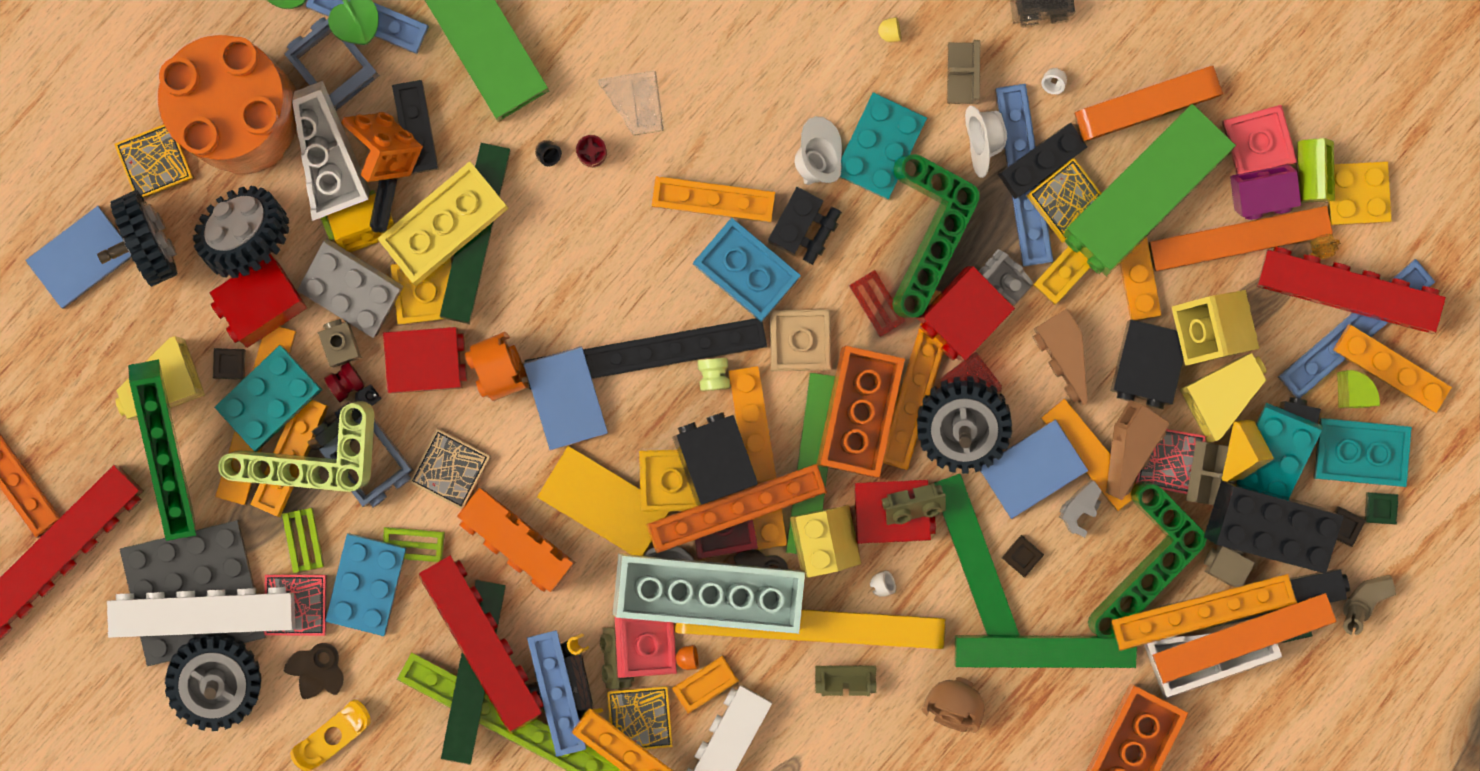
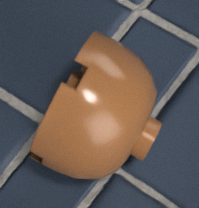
M957 677L955 681L945 680L936 684L927 695L922 711L926 716L929 711L935 714L934 721L950 729L966 732L967 728L971 727L973 728V733H976L982 723L985 707L980 693L972 688L973 683L967 679Z

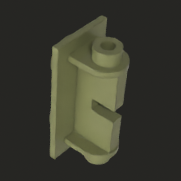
M933 483L913 488L914 499L909 498L907 490L887 494V498L881 499L884 511L886 510L887 525L894 523L904 524L911 519L923 516L933 517L940 512H945L946 496L945 493L943 494L941 485L935 486Z
M603 628V634L600 637V647L604 653L605 665L602 666V679L606 683V688H630L634 677L618 678L615 628Z
M815 666V693H821V696H843V689H849V696H870V693H876V666Z

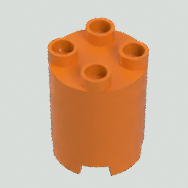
M228 35L203 37L184 46L160 68L158 88L160 116L171 137L188 152L217 169L234 174L256 173L273 166L283 158V153L291 144L297 131L292 103L294 91L297 90L287 74L248 39Z

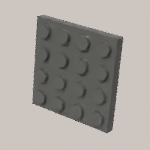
M239 520L196 530L195 536L169 541L162 538L120 548L129 592L134 593V599H146V593L164 592L165 598H175L178 591H195V597L207 596V590H225V595H237V589L255 588ZM264 631L221 633V637L228 638V635L234 637V641L237 643L240 641L247 643L267 638L264 635ZM208 633V636L215 635V633ZM202 634L140 636L147 666L171 661L174 653L178 652L180 646L186 645L194 637L196 639L201 638Z

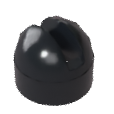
M543 140L536 146L535 155L540 163L550 167L558 163L562 151L554 142Z

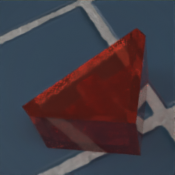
M974 352L966 361H962L941 377L939 383L941 385V382L946 379L948 383L954 382L953 377L959 376L960 381H967V376L974 377V382L979 383V380L982 379L986 381V386H995L998 393L1002 389L1000 382L977 352Z

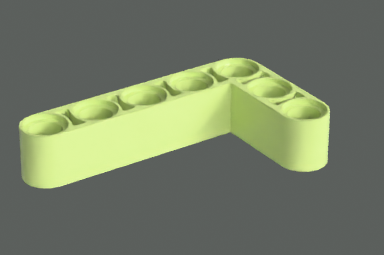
M357 401L343 407L339 416L337 459L241 450L224 455L218 464L219 472L222 477L230 481L345 492L358 490L366 486L371 477L374 410L370 404L364 401ZM354 408L362 413L360 424L356 423L352 418ZM352 438L356 439L360 444L361 449L358 454L354 453L350 448ZM233 458L237 459L241 464L239 473L235 472L231 466ZM262 461L267 462L270 466V474L268 476L261 471L260 465ZM291 464L298 466L300 472L298 478H294L290 474L289 468ZM321 466L325 467L329 472L327 481H323L319 476V468ZM350 469L355 470L358 474L357 484L352 483L348 478Z

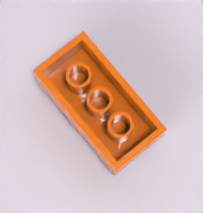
M850 346L841 347L817 459L818 466L871 478H880L904 366V358Z
M1129 684L1086 771H1160L1188 712Z

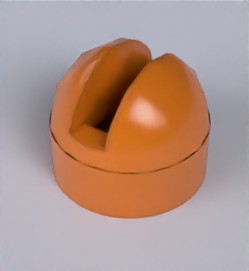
M695 645L684 646L677 652L676 662L679 667L686 670L699 668L698 651Z

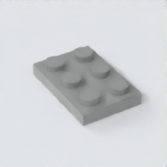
M326 239L320 246L297 291L374 338L378 335L404 286L334 242Z

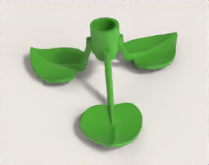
M306 0L267 1L281 9H294L303 5ZM342 0L344 4L335 6L329 14L328 23L331 32L344 42L359 45L370 43L376 35L379 25V16L375 4L372 0Z

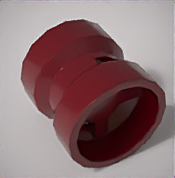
M587 135L578 141L576 153L583 165L595 168L604 163L607 157V149L600 137Z
M349 361L341 366L338 373H330L324 377L325 383L339 403L347 399L348 394L353 390L359 391L365 387L363 380Z

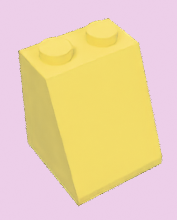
M1246 290L1213 295L1172 306L1185 366L1259 349Z
M176 336L169 338L147 361L159 359L169 406L173 408L205 396L185 339ZM128 378L116 390L119 398H116L115 402L121 416L126 415L127 419L138 421Z
M1252 353L1243 355L1179 389L1203 435L1206 436L1207 442H1214L1223 437L1266 381L1263 374L1267 371L1259 356L1254 358Z
M849 505L790 517L800 570L805 572V577L809 578L838 572L861 564Z

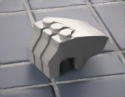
M998 249L979 272L1009 303L1015 306L1031 288L1033 281L1028 277L1020 264L1013 261L1008 254Z
M1090 480L1062 505L1059 511L1061 512L1059 518L1064 520L1068 530L1084 538L1087 535V531L1078 526L1077 519L1083 513L1092 517L1097 515L1096 511L1101 504V501L1098 500L1101 489L1095 481Z

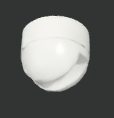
M1050 68L1043 76L1042 87L1050 94L1062 93L1067 84L1065 72L1058 68ZM1053 77L1058 79L1056 84L1051 82Z
M889 571L880 572L872 577L870 587L875 588L873 591L875 595L884 597L895 593V580Z

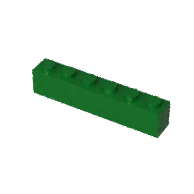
M159 359L128 365L129 383L165 539L169 541L195 536L194 512Z

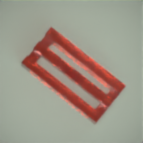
M875 270L849 285L879 337L906 322L903 317L898 316L893 310V299ZM873 279L895 315L896 321L892 322L869 285V280ZM862 285L887 325L886 327L882 328L859 291V286Z

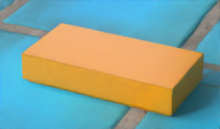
M722 655L672 687V690L689 714L739 680Z

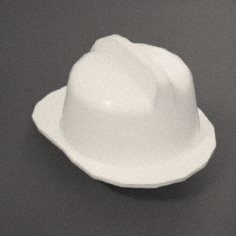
M969 106L966 109L965 121L970 139L972 164L977 176L984 178L989 169L990 157L1000 153L1006 145L1007 131L1002 114L999 111L979 112L975 106Z
M815 116L808 119L803 125L801 147L795 155V167L803 177L804 184L806 185L819 182L832 183L837 181L841 175V137L833 123L824 117Z

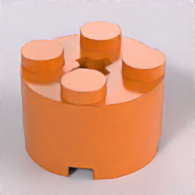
M506 332L470 346V351L465 352L469 367L471 369L475 368L479 380L476 381V386L482 397L487 396L492 401L528 388V383L522 382L521 379L527 376L523 362L515 345L509 347L505 341L510 338Z

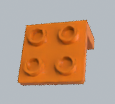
M385 112L343 117L341 124L370 149L360 174L367 182L411 176L423 146L414 139L412 133L404 130L397 124L393 116Z

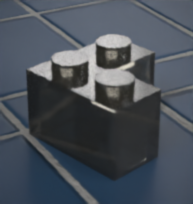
M1010 0L1013 24L1020 23L1021 27L1037 26L1039 21L1050 19L1051 24L1069 21L1068 17L1073 16L1075 13L1074 0Z

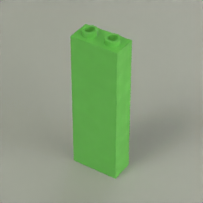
M425 0L498 122L549 92L547 85L495 0Z
M1191 104L1066 228L1063 234L1067 238L1065 239L1066 244L1074 252L1078 253L1080 251L1088 259L1087 263L1092 270L1098 274L1102 272L1107 277L1233 151L1236 145L1198 108Z

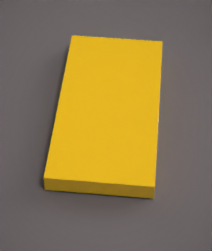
M567 446L537 496L540 500L631 555L643 556L652 541L646 524L665 518L669 511L641 512L639 488L570 446Z

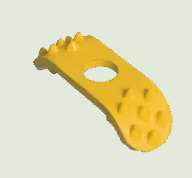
M353 699L310 736L295 745L290 752L294 764L303 771H312L359 736L371 723L370 715L365 706L360 701ZM332 727L338 728L342 733V738L336 745H330L325 740L326 731Z

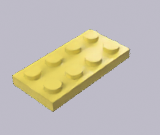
M468 162L377 239L410 281L417 286L509 208L471 162Z

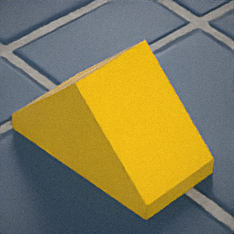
M1234 421L1222 476L1223 481L1242 480L1274 459L1255 421Z

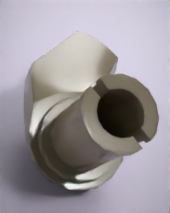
M1390 575L1363 581L1347 599L1343 607L1346 616L1343 627L1348 634L1352 635L1353 628H1356L1355 635L1360 634L1363 631L1364 622L1371 616L1377 602L1396 595L1393 579Z

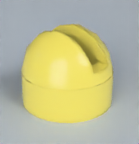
M897 17L886 19L880 24L878 33L883 40L887 42L901 41V31Z

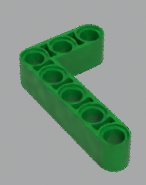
M917 154L902 156L897 159L893 168L894 175L900 182L934 199L940 205L893 299V310L898 316L903 318L919 317L926 310L980 198L979 191L975 185ZM908 161L913 162L916 167L915 174L912 177L907 174L905 169ZM934 175L941 179L942 185L938 191L931 184ZM960 189H963L967 194V201L964 205L957 198ZM947 216H950L954 221L952 231H948L944 226V220ZM935 242L941 248V254L938 258H935L931 253V246ZM921 269L925 270L928 275L925 285L920 284L918 281V273ZM908 296L912 297L915 302L914 309L911 312H908L904 306L905 299Z
M1140 481L1135 484L1131 491V498L1134 504L1166 537L1089 616L1088 625L1090 630L1104 640H1112L1116 637L1112 623L1106 631L1099 630V623L1103 618L1109 617L1110 621L1141 613L1206 545L1207 539L1204 538V531L1162 488L1149 481ZM1152 488L1154 493L1153 499L1149 503H1144L1142 501L1144 491ZM1172 509L1174 511L1173 521L1169 524H1164L1163 515L1166 511ZM1193 530L1195 533L1194 541L1189 545H1185V534ZM1172 552L1174 555L1172 564L1164 567L1163 557L1165 554ZM1147 574H1151L1153 577L1152 584L1147 588H1142V578ZM1131 596L1132 603L1130 607L1121 610L1120 602L1122 598Z

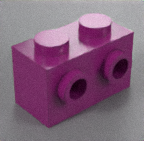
M1288 164L1230 176L1234 210L1240 216L1245 217V219H1258L1263 216V213L1273 211L1276 214L1288 213L1292 211L1293 207L1301 206L1297 171Z

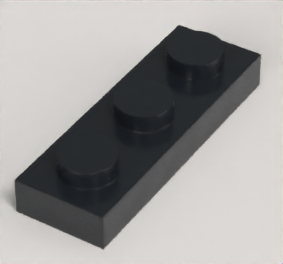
M417 80L392 85L399 125L404 130L412 133L414 139L423 146L411 175L438 170L423 81Z
M1068 123L998 173V176L1013 198L1016 199L1085 150L1087 145L1072 123Z

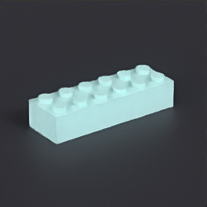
M618 554L612 615L616 618L799 634L805 572L792 569Z

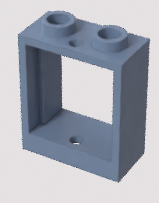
M322 17L311 26L312 32L306 37L302 38L299 36L290 42L287 46L289 50L284 53L309 85L318 82L301 63L299 58L331 33L328 19L326 20L325 17ZM344 41L342 42L363 68L329 95L336 111L380 76L354 43Z
M362 416L358 418L355 422L360 424L362 421ZM375 418L374 433L402 469L368 495L365 494L362 488L351 491L362 507L370 504L372 508L387 498L385 492L391 487L395 486L396 489H399L411 479L408 474L413 471V468ZM338 435L324 447L319 448L325 458L337 459ZM348 472V478H349V480H350L352 483L357 484V482L355 481V479H354V478L352 477V475Z

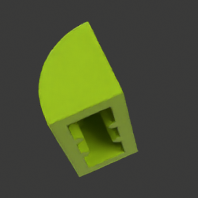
M1326 138L1298 141V184L1301 203L1335 201L1334 141Z
M1354 370L1337 372L1338 408L1380 406L1378 390L1368 376Z

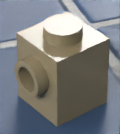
M338 319L324 324L325 330L318 332L330 367L334 368L348 361L351 362L362 358L349 323H342Z
M1219 545L1217 549L1212 548L1204 561V564L1207 565L1206 573L1234 588L1244 585L1255 563L1243 557L1245 552Z

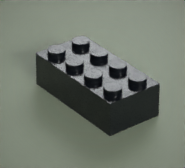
M1221 479L1204 538L1219 546L1326 574L1344 516L1328 508L1233 482H1226Z

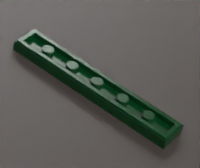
M481 143L475 167L500 197L511 150ZM494 221L454 254L440 318L470 324Z
M476 580L475 587L483 600L479 605L484 614L491 613L498 625L506 585ZM461 653L441 760L471 765L485 691L463 653Z

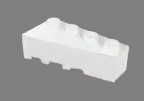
M323 81L294 91L292 103L298 139L300 141L301 158L305 171L312 221L368 200L369 186L360 175L362 170Z
M1209 634L1172 637L1144 645L1164 700L1279 660L1282 657L1278 644H1274L1163 684L1152 655Z

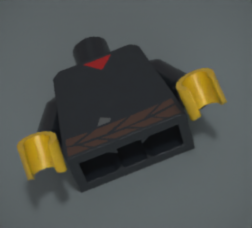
M583 633L561 643L579 720H581L589 708H594L582 652L587 651L589 646L582 648L578 643V639L584 636ZM538 681L526 684L530 693L536 691L542 701ZM602 708L593 709L597 713L603 712Z

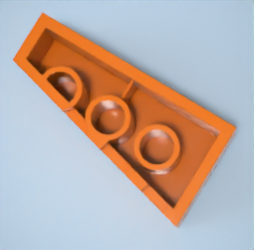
M479 488L457 515L462 520L459 526L472 536L477 532L485 539L483 545L496 555L499 551L509 558L506 562L520 574L522 571H525L532 577L530 582L543 592L546 590L549 592L554 591L576 563L483 488Z

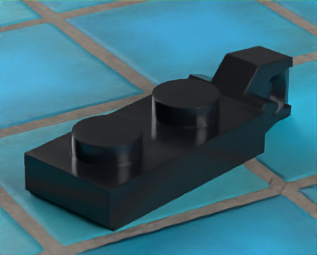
M371 384L355 393V402L364 401L371 406L382 399ZM349 402L334 412L337 418L328 424L325 420L311 431L314 436L307 443L313 450L324 447L338 435L340 412ZM354 408L352 418L356 421L362 416V413Z

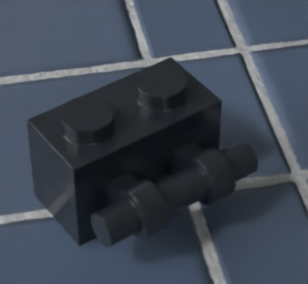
M796 187L773 229L768 243L792 256H795L801 245L808 249L802 260L813 265L818 255L822 256L826 249L824 244L831 231L835 232L838 227L837 220L842 212L831 206L826 216L819 214L818 212L823 204V200ZM815 222L820 225V228L814 239L810 240L805 236L812 223Z

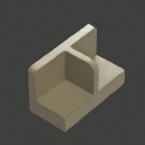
M974 40L973 43L948 42L947 104H978L980 100V40Z
M1196 441L1186 501L1214 505L1223 476L1229 446Z

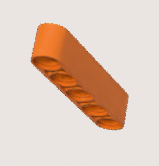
M1209 66L1084 108L1074 114L1085 142L1185 109L1191 104L1196 105L1223 95V91L1214 66Z

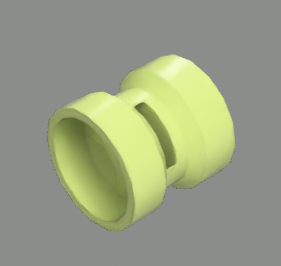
M728 358L698 360V370L702 372L703 376L700 381V391L730 388V379L725 376L726 369L728 368Z

